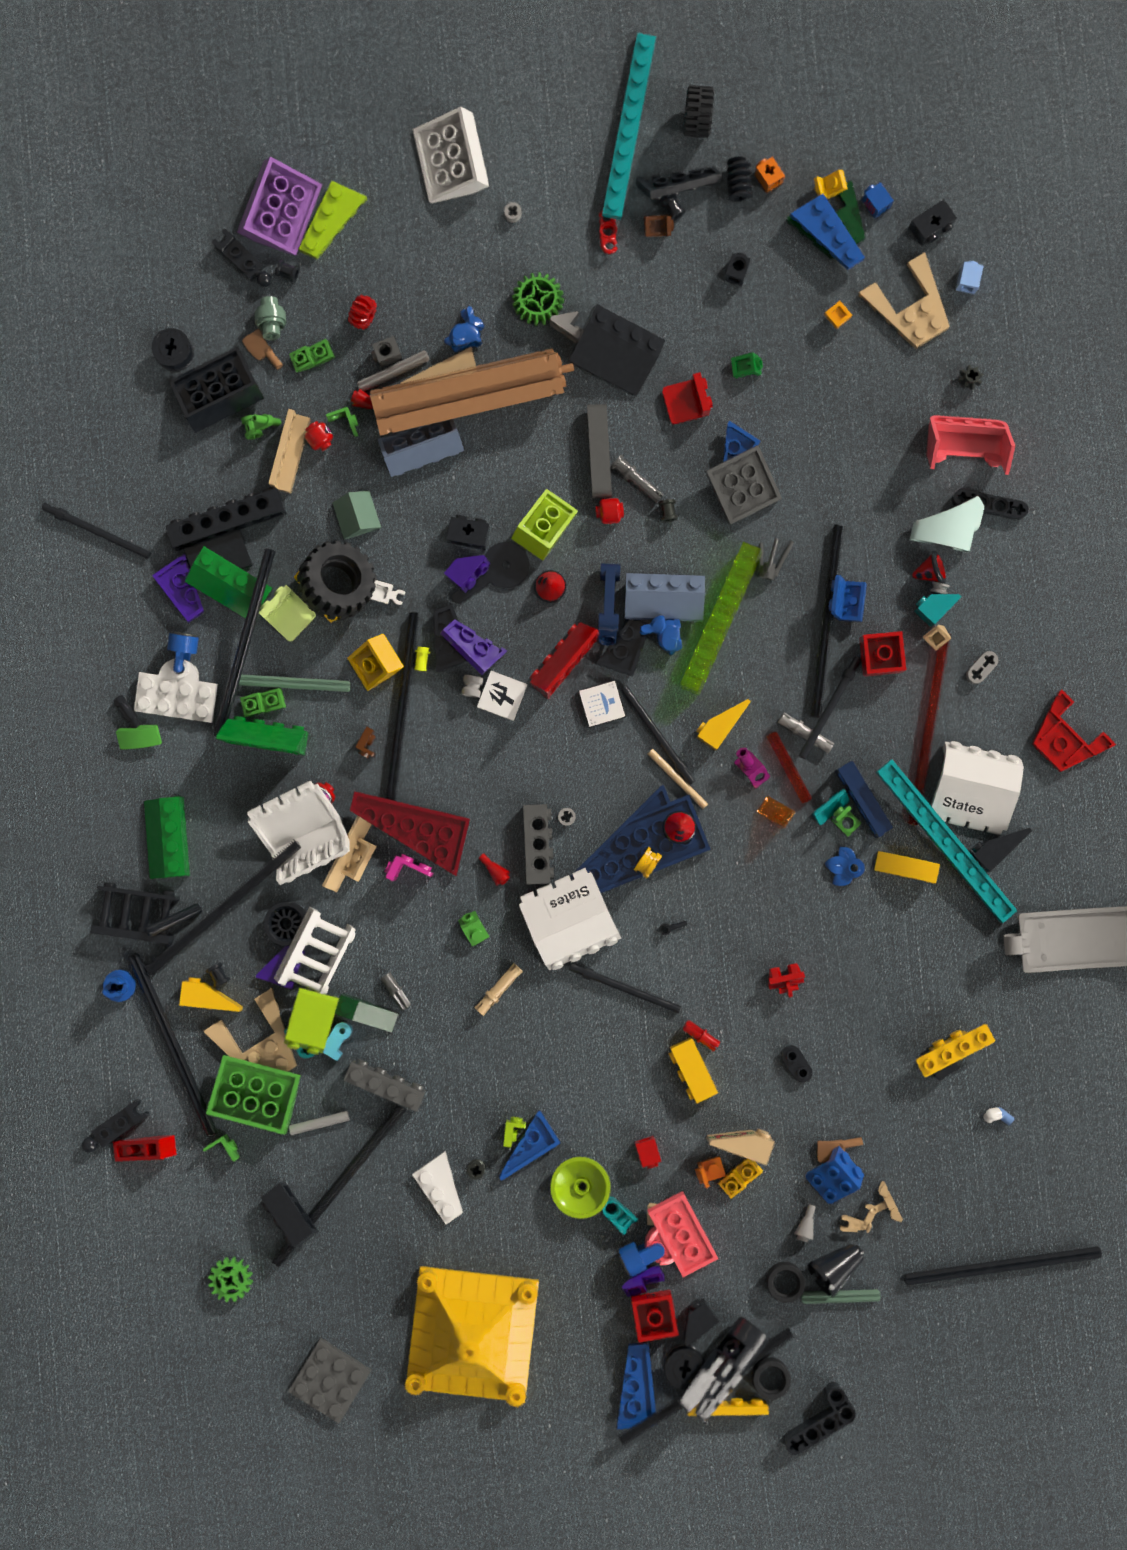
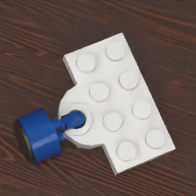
M172 631L169 633L167 650L176 651L175 659L166 662L161 667L159 675L139 672L134 711L213 723L218 684L199 681V672L196 666L190 662L191 654H197L199 640L197 635Z

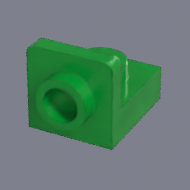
M752 352L731 358L733 377L739 378L752 374L761 375L763 362L755 353Z

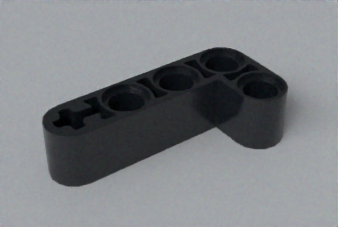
M831 1382L825 1387V1395L831 1406L789 1430L784 1435L783 1441L790 1454L798 1455L855 1420L856 1412L838 1383ZM833 1391H840L837 1397H830ZM844 1408L850 1409L847 1415H841V1411ZM826 1419H833L830 1425H823ZM809 1429L816 1430L812 1436L806 1435ZM794 1440L797 1444L793 1445L791 1441Z

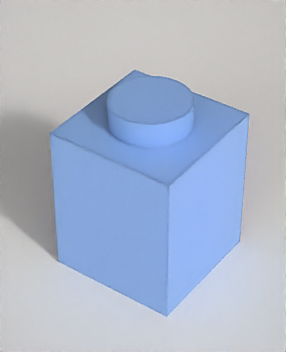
M964 261L959 271L956 290L975 294L980 285L984 265H979L975 261Z

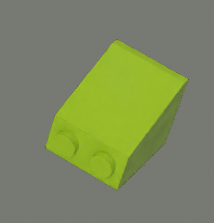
M299 988L283 1044H287L288 1048L295 1050L299 1048L307 1049L308 1053L315 1055L323 1053L339 998Z

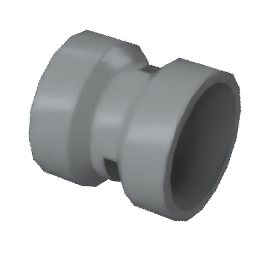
M464 675L465 687L462 688L461 695L480 698L481 691L478 688L482 685L483 678Z

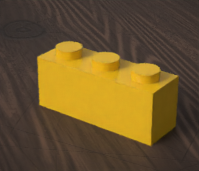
M690 1037L671 1046L672 1052L668 1054L673 1064L677 1063L680 1068L677 1073L681 1081H686L689 1087L686 1089L690 1100L695 1099L696 1103H699L718 1094L693 1039Z

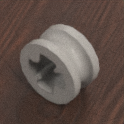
M511 202L505 206L504 215L506 220L511 223L520 220L522 212L519 204ZM512 209L513 211V209H516L517 215L514 216L513 214L510 216L509 210Z
M932 581L933 588L930 589L931 592L948 594L946 590L950 585Z
M564 808L558 814L559 822L565 826L573 824L576 818L574 811L570 808ZM565 811H568V814L571 813L573 816L570 818V822L567 823L565 822L566 820L562 821L561 819Z

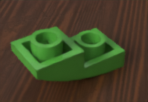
M327 339L310 347L304 346L289 354L296 372L313 368L335 358Z
M282 688L240 698L244 717L286 708Z
M140 725L137 728H119L116 731L120 749H137L162 743L158 725Z

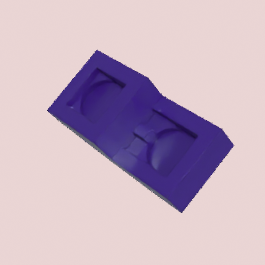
M659 1265L649 1268L629 1279L622 1285L627 1297L647 1293L646 1285L665 1281L664 1273Z

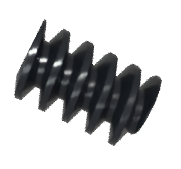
M742 156L729 158L727 160L728 200L739 202L751 198L752 193L747 192L752 189V186L748 184L752 181V178L747 177L752 173L748 169L751 167V163L747 162L746 158Z

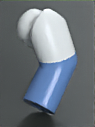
M1001 1107L990 1108L983 1115L987 1123L1001 1119L1009 1126L1014 1121V1117Z

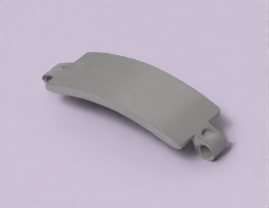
M1127 906L1020 913L1018 915L1020 933L1004 935L1005 955L1021 954L1022 969L1025 973L1127 966Z

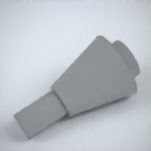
M808 1204L805 1217H803L794 1233L798 1235L797 1240L807 1243L809 1239L813 1240V1215L816 1206Z

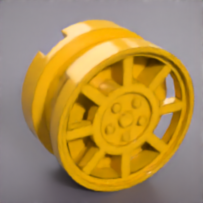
M648 847L635 866L634 871H640L643 877L647 879L662 855L659 853L655 854Z

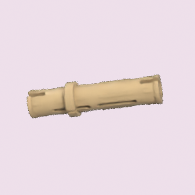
M513 963L490 991H486V995L474 1008L484 1016L494 1003H498L501 995L523 970Z

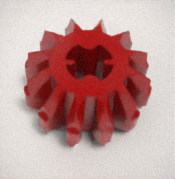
M362 294L357 296L350 307L348 322L355 328L367 329L377 311L375 300Z

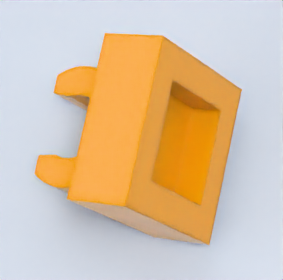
M839 301L827 310L824 316L835 329H838L852 317V314Z

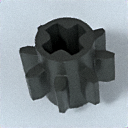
M968 365L966 371L962 369L959 372L962 377L958 379V382L962 383V389L970 387L972 391L975 385H981L982 382L979 379L983 376V373L979 372L978 366L971 368Z

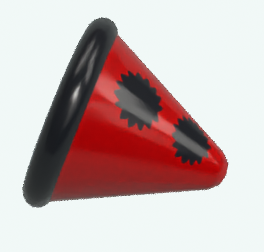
M932 552L912 573V577L920 580L945 583L946 573L939 554Z
M554 570L542 572L534 583L537 597L547 603L560 600L567 588L563 575Z
M675 811L665 818L663 831L671 842L683 844L694 837L696 822L689 813Z

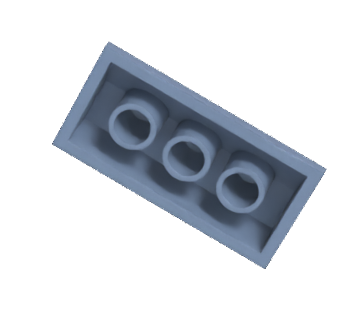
M453 419L398 431L377 439L391 477L402 475L412 469H419L423 465L438 462L445 457L455 456L464 451Z
M626 573L625 619L653 620L655 617L662 615L665 617V620L679 619L680 621L703 622L705 576Z

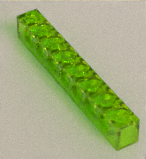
M745 542L742 543L680 683L682 689L700 696L762 555L760 548Z

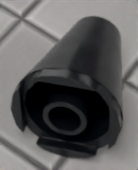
M849 1244L810 1261L807 1264V1268L811 1275L815 1273V1282L822 1291L833 1298L863 1262L864 1252L858 1245Z

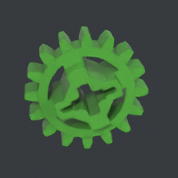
M234 1256L231 1261H229L228 1257H225L223 1262L219 1260L216 1263L217 1267L213 1266L211 1269L214 1274L208 1276L209 1279L213 1280L209 1287L215 1288L212 1294L218 1293L219 1300L225 1297V1302H228L230 1298L236 1302L238 1296L243 1298L245 1296L244 1292H249L250 1287L247 1285L253 1283V1280L249 1279L253 1273L247 1272L249 1264L243 1266V1259L236 1262V1257ZM225 1267H233V1269L227 1270ZM230 1276L233 1277L231 1283L228 1281ZM231 1289L238 1290V1291H235V1292H228V1290H231Z

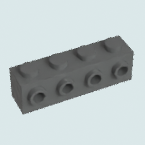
M361 1059L351 1062L343 1081L416 1112L419 1110L427 1091L423 1089L422 1085L415 1082L410 1084L405 1081V1078L396 1074L394 1076L389 1075L385 1069L377 1066L376 1068L368 1066L369 1063Z

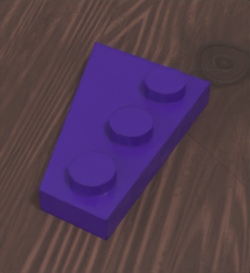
M183 554L152 575V577L187 623H190L204 613L197 589L185 582L190 569L185 554Z

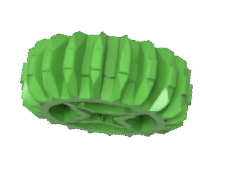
M540 272L537 274L538 277H534L533 273L530 274V279L524 276V283L518 281V287H514L513 292L515 294L512 295V300L515 301L512 303L513 308H517L515 313L517 315L521 314V320L527 318L528 324L532 320L535 321V326H538V321H542V324L545 325L546 319L550 321L552 316L559 315L558 311H562L563 306L561 304L564 303V298H562L563 291L559 290L560 284H555V278L549 280L548 274L542 278ZM538 286L544 287L548 290L542 291L541 289H539ZM532 288V293L523 298L524 293ZM536 293H537V296L540 297V299H541V301H540V306H539V302L536 301V299H535ZM554 299L552 305L544 311V305ZM533 307L537 312L531 311L528 308Z

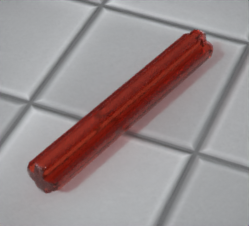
M776 731L772 732L767 738L802 803L810 801L812 797Z

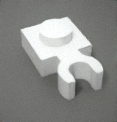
M378 580L374 582L376 588L372 593L371 600L388 604L389 599H391L396 605H402L403 602L398 601L396 596L397 594L405 595V591H392L393 585Z

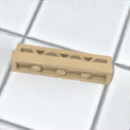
M288 409L268 483L270 487L290 494L305 443V429L311 421L309 417L297 415L291 409Z

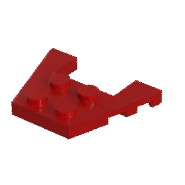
M1063 690L1058 691L1032 742V745L1059 772L1116 745L1105 732H1101L1088 745L1060 717L1074 703Z

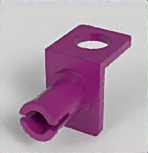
M743 747L737 751L738 759L734 763L748 777L754 788L759 787L770 778L765 766L747 748ZM763 773L762 778L755 781L756 776Z

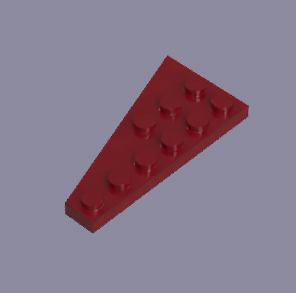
M354 791L350 807L351 812L457 876L469 826V818Z

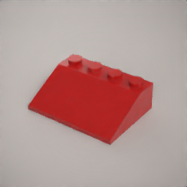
M581 622L577 626L574 624L567 632L569 636L566 640L561 639L555 646L556 652L552 656L549 654L543 660L544 666L540 671L536 669L532 673L530 685L549 699L596 643L599 635L597 629Z

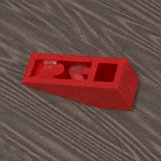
M175 1135L113 1142L115 1162L161 1160L177 1155Z

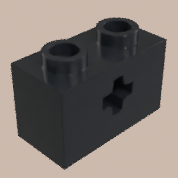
M943 199L912 219L908 227L922 246L926 242L930 244L935 241L940 233L943 232L945 234L953 229V224L957 217Z
M462 515L451 517L446 539L447 543L486 550L490 525L483 519L467 520V517ZM468 528H471L472 532H470L469 535H466L465 531H467Z

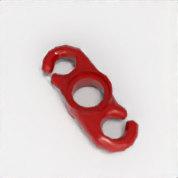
M603 211L599 213L600 218L602 217ZM601 218L599 220L600 247L605 254H613L618 250L615 246L617 244L616 219L610 218V220L604 221ZM610 228L613 234L607 236L603 233V230ZM612 243L614 247L609 250L605 247L606 244Z

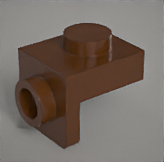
M644 216L645 237L671 236V231L674 230V222L671 216Z

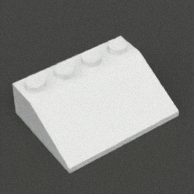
M459 107L413 129L430 203L473 194L489 187L473 113L463 107Z

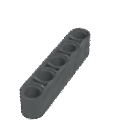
M590 404L587 405L592 499L612 498L607 405Z

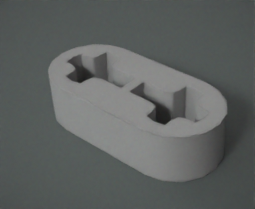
M991 651L980 655L966 672L968 682L971 684L982 682L998 664V656ZM984 657H992V664L984 667L983 664L986 662ZM980 668L982 670L978 674L980 678L973 679L972 671L975 672Z

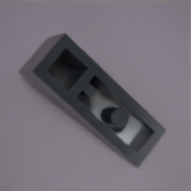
M1024 828L983 841L982 843L979 841L972 847L971 850L973 852L971 855L985 872H991L1032 830Z

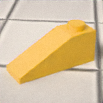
M747 699L708 720L706 724L702 722L696 730L699 733L696 738L716 751L751 701Z
M189 977L188 981H182L180 1006L237 1012L243 1009L242 1005L208 983L200 982L201 978Z

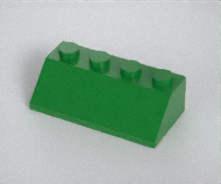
M204 546L194 561L185 582L246 618L257 578ZM266 585L261 606L268 600L273 591V588L269 585Z
M178 796L144 801L150 879L190 876L184 798Z

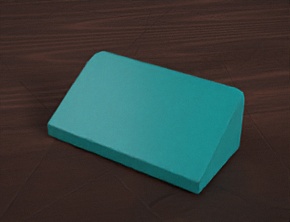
M844 789L839 790L811 813V816L819 825H822L831 818L840 806L844 807L849 803L850 799Z

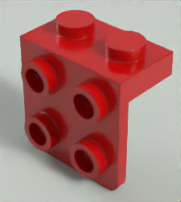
M701 372L693 374L692 380L663 388L662 393L671 424L675 425L709 416L713 404L711 397H707L706 389H708L706 379L702 378Z

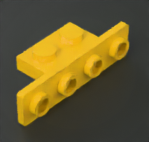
M983 1024L969 1032L957 1030L950 1034V1038L946 1040L939 1039L933 1042V1046L929 1048L930 1052L917 1058L916 1063L923 1076L928 1077L994 1043L995 1039L987 1024Z

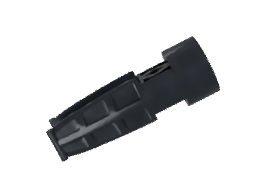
M739 1317L722 1342L705 1361L682 1399L678 1398L677 1402L688 1413L697 1406L694 1413L706 1425L708 1423L707 1419L736 1387L749 1366L767 1345L769 1339L751 1322L743 1317Z

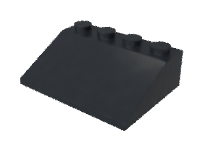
M596 304L588 315L568 362L637 397L666 340Z
M239 347L169 381L185 418L194 433L265 399Z

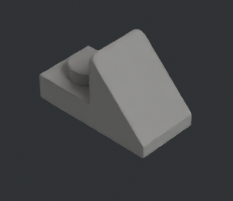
M579 312L555 315L550 318V326L575 343L582 331L580 327L573 326L579 317Z

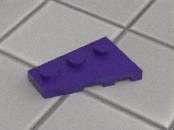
M453 620L440 633L481 675L507 652L504 648L499 649L492 645V641L486 638L484 640L477 636L474 630L457 620Z

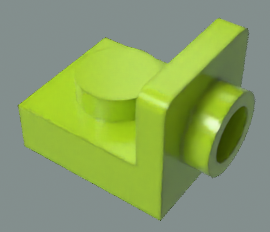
M511 1117L510 1120H506L504 1147H512V1142H516L517 1130H514V1127L526 1128V1122L522 1121L523 1118Z

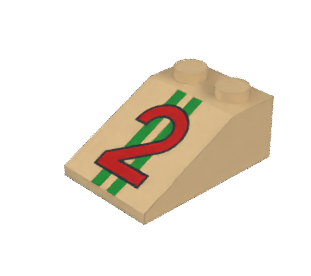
M758 1128L757 1131L744 1130L711 1134L706 1137L709 1145L767 1165L775 1143L768 1132Z

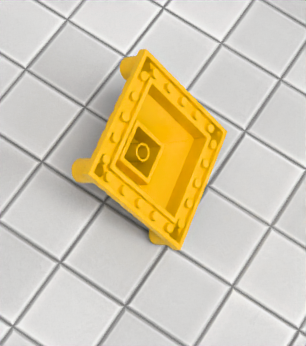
M420 1266L405 1389L412 1395H418L423 1391L501 1399L507 1400L508 1404L514 1407L525 1403L539 1280Z

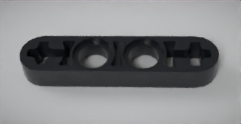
M967 489L957 490L952 496V503L955 507L962 504L960 499L957 498L961 494H963L965 499H970L971 496L973 498L979 496L986 502L983 513L1014 520L1024 518L1029 511L1028 505L1023 501ZM997 501L1004 504V511H997L995 509ZM1009 504H1011L1010 508L1016 509L1018 506H1020V510H1023V512H1021L1018 515L1016 510H1010L1009 513H1007L1009 509Z

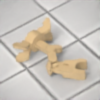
M881 1181L878 1192L885 1201L876 1205L866 1204L865 1207L869 1211L863 1221L847 1215H841L842 1220L848 1221L847 1226H840L841 1231L858 1232V1230H866L868 1233L872 1228L871 1222L875 1214L886 1208H889L892 1219L899 1222L903 1221L884 1181Z

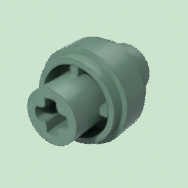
M263 297L260 300L261 306L257 307L254 313L255 325L262 331L264 339H279L280 331L286 325V312L278 305L276 297Z

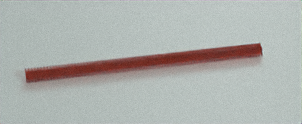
M948 642L937 650L935 671L933 673L934 678H932L933 683L928 702L929 707H927V719H925L926 724L924 726L915 779V787L922 796H924L922 793H925L923 792L925 791L923 786H926L924 781H927L925 776H928L926 775L928 774L926 769H929L927 764H930L928 763L930 762L928 757H931L929 752H932L930 751L932 750L930 745H933L931 740H934L932 736L935 733L933 728H936L934 724L937 721L935 716H938L936 712L939 709L937 704H940L938 700H940L939 697L941 696L939 695L942 692L940 691L942 690L940 689L942 688L941 685H943L941 684L943 683L942 680H944L942 676H945L943 671L946 668L944 664H947L945 663L947 661L945 657L948 654L946 652H949L947 651L949 649L947 645H950ZM909 815L910 817L908 823L910 825L915 826L919 825L914 820V818L911 815Z

